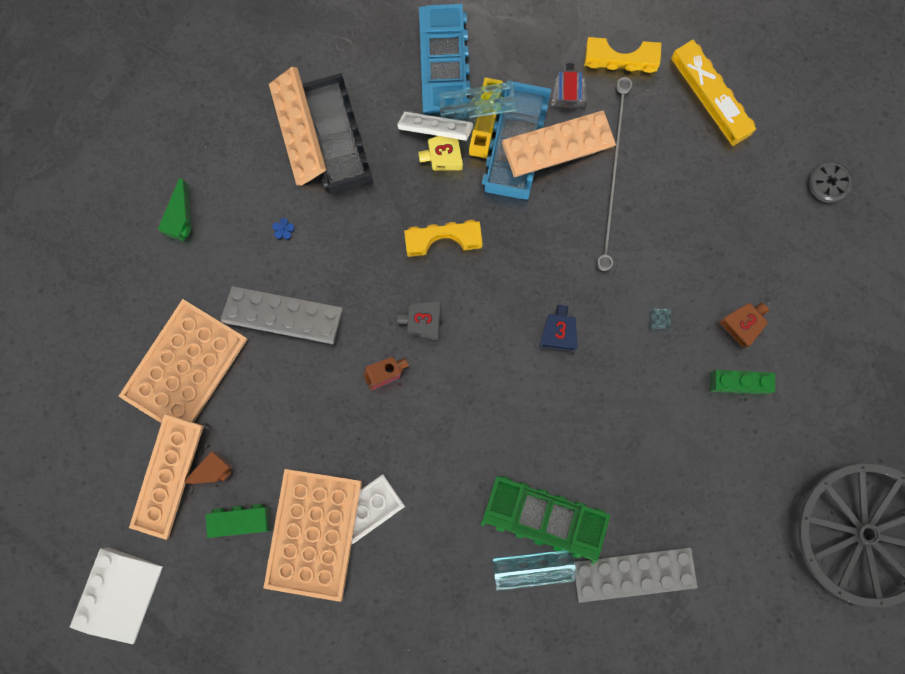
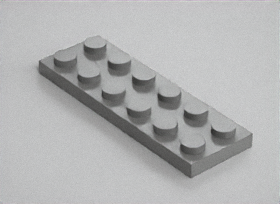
M232 286L221 321L222 323L334 344L343 308Z
M691 547L599 558L595 564H591L590 559L572 561L578 603L697 588Z

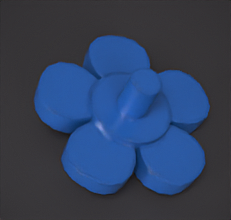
M286 218L280 219V224L275 222L272 226L276 231L274 236L278 239L282 238V236L285 239H289L291 237L290 232L294 230V225L292 223L288 224Z

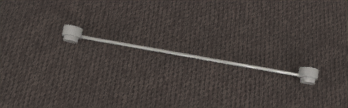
M627 77L620 78L616 85L617 91L622 95L604 255L600 256L597 261V267L601 271H608L613 265V259L607 255L624 94L628 93L632 87V81Z

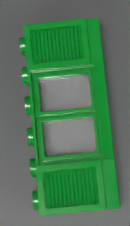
M496 476L480 525L484 526L486 523L495 526L497 531H510L515 533L517 538L527 537L533 539L537 545L544 543L553 546L555 551L561 552L564 550L573 553L572 556L575 558L585 557L591 560V564H595L598 562L610 514L605 513L602 509L586 507V504L581 502L573 503L567 501L568 499L564 496L557 495L555 497L549 495V492L543 489H532L526 483H516L508 477Z

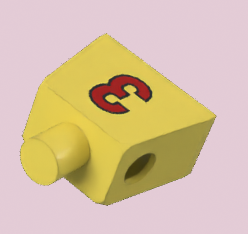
M437 136L428 140L429 150L418 151L420 163L431 161L432 169L435 171L463 170L458 139Z

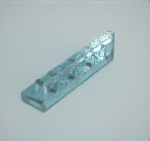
M513 82L439 93L440 114L442 118L459 120L518 111ZM510 88V96L501 97L499 95L503 89ZM484 92L493 94L489 100L480 98ZM465 95H472L474 97L469 103L462 101ZM452 97L456 100L452 105L445 106L444 98Z
M567 551L493 559L496 591L575 581L572 553ZM568 557L569 563L566 564L557 562L559 558ZM540 560L549 562L547 566H540L537 563ZM522 562L529 564L525 569L518 567ZM506 564L510 567L507 571L498 572V565Z

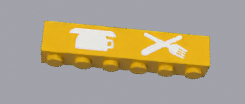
M691 40L676 49L671 57L672 61L731 145L735 146L751 136L757 129L754 121L744 112L743 105L737 102L733 91L727 88L722 76L713 68L711 60L707 59L703 54L701 46L696 44L694 40Z

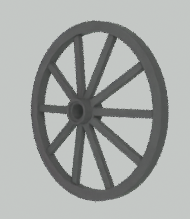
M879 464L848 465L824 476L806 497L798 524L801 552L813 576L835 596L865 607H888L905 601V589L896 594L882 597L872 551L873 546L905 579V569L878 543L880 540L905 546V540L880 534L881 531L905 523V515L875 526L901 485L905 486L904 473ZM866 472H875L895 479V482L868 522ZM853 473H858L861 522L831 486L836 480ZM824 490L828 492L852 522L854 528L811 517L816 501ZM813 523L852 533V536L813 554L809 537V524ZM865 529H867L869 533L866 539L863 535ZM857 542L837 586L824 574L817 560ZM863 547L875 598L859 597L844 590Z

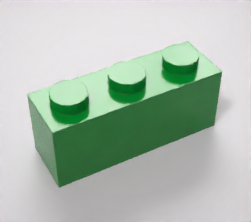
M714 370L710 372V391L768 395L775 393V373Z
M263 504L251 505V509L243 510V506L231 507V511L224 512V508L212 509V513L206 514L207 538L271 531L269 507H263Z

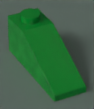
M179 178L158 230L164 235L184 241L191 232L188 184Z

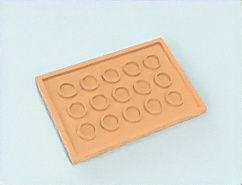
M182 299L119 394V397L162 423L164 414L195 422L248 339Z
M288 469L284 470L264 589L339 602L343 600L362 481Z

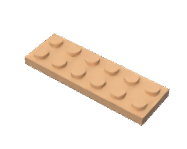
M291 67L269 83L295 182L296 185L302 186L326 171L298 68Z
M604 110L502 141L514 177L606 150L616 145Z
M164 414L129 528L165 540L169 538L185 488V480L188 478L204 427L203 425Z

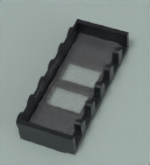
M342 73L302 84L326 167V171H324L325 177H321L324 188H328L330 194L372 182V175Z

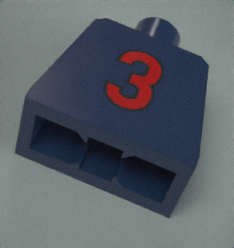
M557 305L556 315H548L539 347L571 351L577 349L576 318L567 316L568 306Z

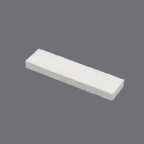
M404 112L397 124L398 129L466 141L473 129L472 122Z

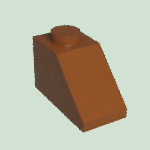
M211 451L188 476L185 482L187 484L220 482L221 480L224 482L231 475L230 470L233 467L217 452Z

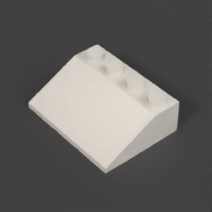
M110 547L101 548L70 628L90 635L134 644L163 566Z

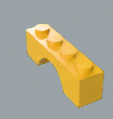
M588 37L585 45L584 66H589L590 68L605 67L610 70L618 68L627 71L643 70L644 72L651 73L657 72L661 61V43L643 41L636 51L628 54L614 51L609 46L606 38Z
M484 78L478 115L469 147V155L486 159L488 157L502 92L503 81Z
M467 220L462 224L449 222L445 226L431 224L427 228L419 229V227L415 226L404 230L408 257L427 255L430 245L441 238L455 240L461 245L463 250L482 248L480 221Z

